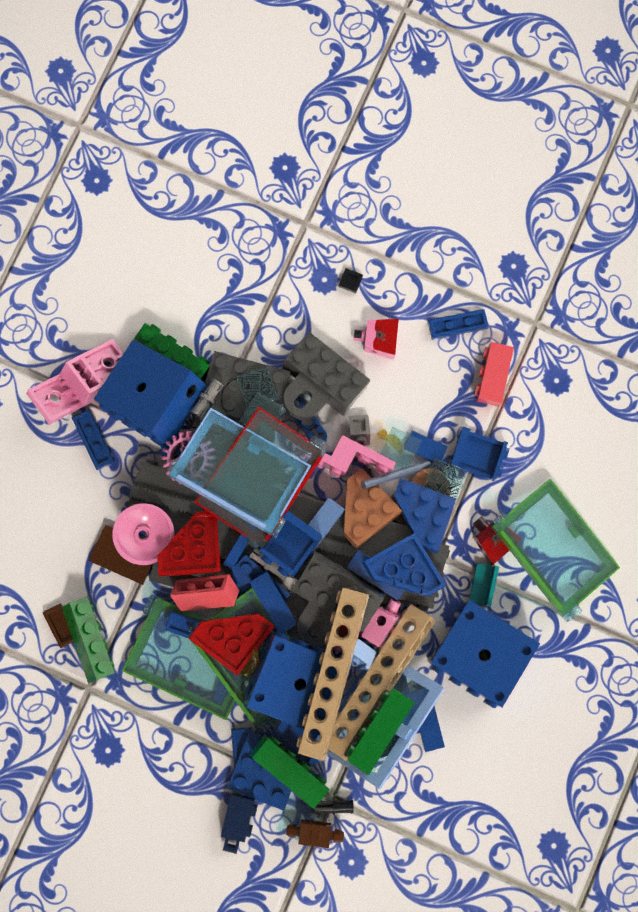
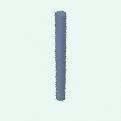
M429 460L362 481V488L367 489L430 468L431 463Z

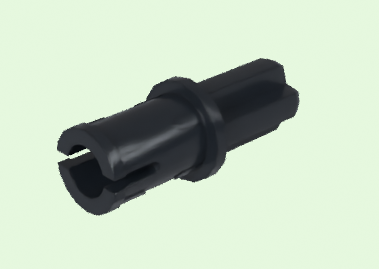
M333 798V801H320L315 809H313V813L353 814L354 804L353 800L335 801V798Z

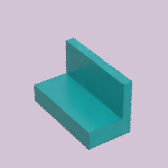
M476 563L469 600L479 605L491 606L499 566Z

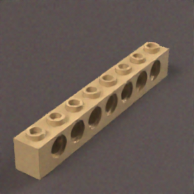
M342 588V591H338L336 597L338 607L336 612L333 611L330 623L333 624L331 632H327L325 638L327 648L320 656L319 664L322 665L320 673L315 675L313 685H316L314 694L311 693L308 701V706H311L309 714H305L302 726L305 727L303 735L300 734L297 741L298 754L321 761L326 759L369 594L347 588ZM347 605H351L354 609V613L350 617L344 614V608ZM342 625L348 628V635L344 638L338 633V629ZM335 646H340L343 650L340 658H336L333 655ZM330 666L335 667L337 670V676L334 679L330 678L327 674ZM324 687H328L332 692L329 699H325L322 696V689ZM318 708L325 710L326 717L324 720L317 717L316 711ZM312 729H317L320 732L319 740H314L311 737Z
M411 604L408 609L406 608L402 612L401 620L397 626L395 625L391 629L389 639L381 645L378 656L373 660L365 676L358 681L357 689L353 695L347 698L346 706L342 712L337 714L328 748L329 751L341 759L347 760L348 756L346 753L352 744L356 746L360 740L357 735L363 726L368 727L372 721L369 719L371 713L375 708L379 710L383 704L380 699L386 690L390 692L394 688L435 623L431 615ZM409 626H415L412 632H406ZM398 643H404L401 649L395 650ZM392 660L391 666L384 667L386 661ZM377 677H381V682L373 685L374 680ZM369 694L370 699L363 703V697ZM359 712L358 718L351 720L352 714ZM343 730H347V735L344 738H340V733Z

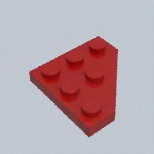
M207 511L196 512L191 517L188 523L182 527L171 542L157 555L159 577L221 573L218 522L216 517Z
M259 613L201 621L188 639L238 676L275 626Z

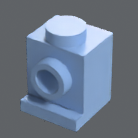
M358 639L351 665L357 667V672L369 670L377 652Z

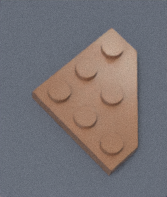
M363 468L349 477L346 482L343 535L356 549L402 512L379 485L367 489L362 488L361 482L371 479Z

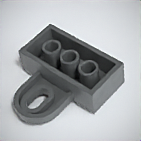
M309 332L285 358L282 368L290 371L295 379L284 392L283 406L290 416L299 420H308L315 417L326 404L344 416L366 390L371 380ZM302 393H307L311 398L310 401L303 408H297L294 405V401Z
M314 551L292 589L294 593L308 600L298 619V634L304 642L311 646L321 647L327 645L325 644L326 634L331 632L333 624L330 623L333 611L336 612L338 603H336L338 591H342V588L369 594L360 631L364 632L384 600L385 592ZM351 605L345 606V616H352L354 613L353 607ZM317 618L324 619L326 624L320 634L312 635L309 629L314 620Z

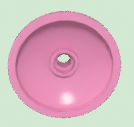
M136 504L125 509L116 519L112 532L113 543L118 553L125 560L137 565L153 564L158 562L157 555L173 539L174 526L170 517L161 508L152 504ZM140 531L146 532L144 539L139 537Z

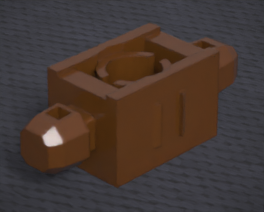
M301 819L300 827L297 824H289L286 828V835L288 837L295 838L299 836V845L329 848L330 840H333V843H341L344 839V832L342 830H331V822Z

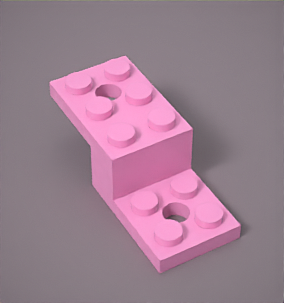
M112 339L67 361L60 374L28 389L26 394L50 425L95 401L94 397L122 357L123 352ZM103 361H109L112 367L105 366ZM50 396H56L59 402L51 401Z
M342 435L332 456L321 451L322 459L317 468L322 469L325 467L331 475L340 478V476L345 477L355 457L358 458L357 461L365 466L370 464L376 467L375 471L380 474L392 472L396 462ZM294 443L292 444L294 456L302 460L311 457L306 451Z

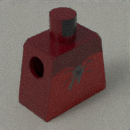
M481 516L473 523L480 532L474 538V541L488 563L494 565L510 550L492 529V526L499 520L495 519L488 524ZM508 527L505 528L511 535V537L515 540V545L516 543L518 544L522 540Z

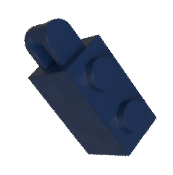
M231 793L220 836L225 838L223 851L237 854L239 843H245L246 837L250 838L253 825L249 824L251 816L255 817L258 804H254L255 799ZM228 840H236V845L228 843Z

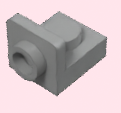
M368 415L349 416L350 439L363 446L370 445Z
M300 595L286 604L296 622H298L299 616L308 603V600Z

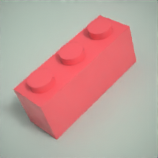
M491 342L488 347L484 348L482 358L485 359L484 366L481 365L478 377H481V382L475 388L476 402L497 407L502 404L514 347Z
M227 574L176 580L170 596L180 611L230 607L235 605L239 589L231 576Z

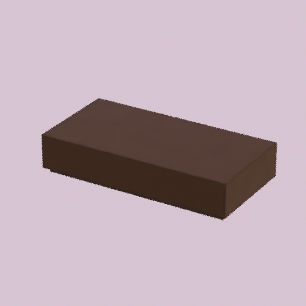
M60 603L43 612V615L59 647L63 648L73 643V639L61 608L63 605Z

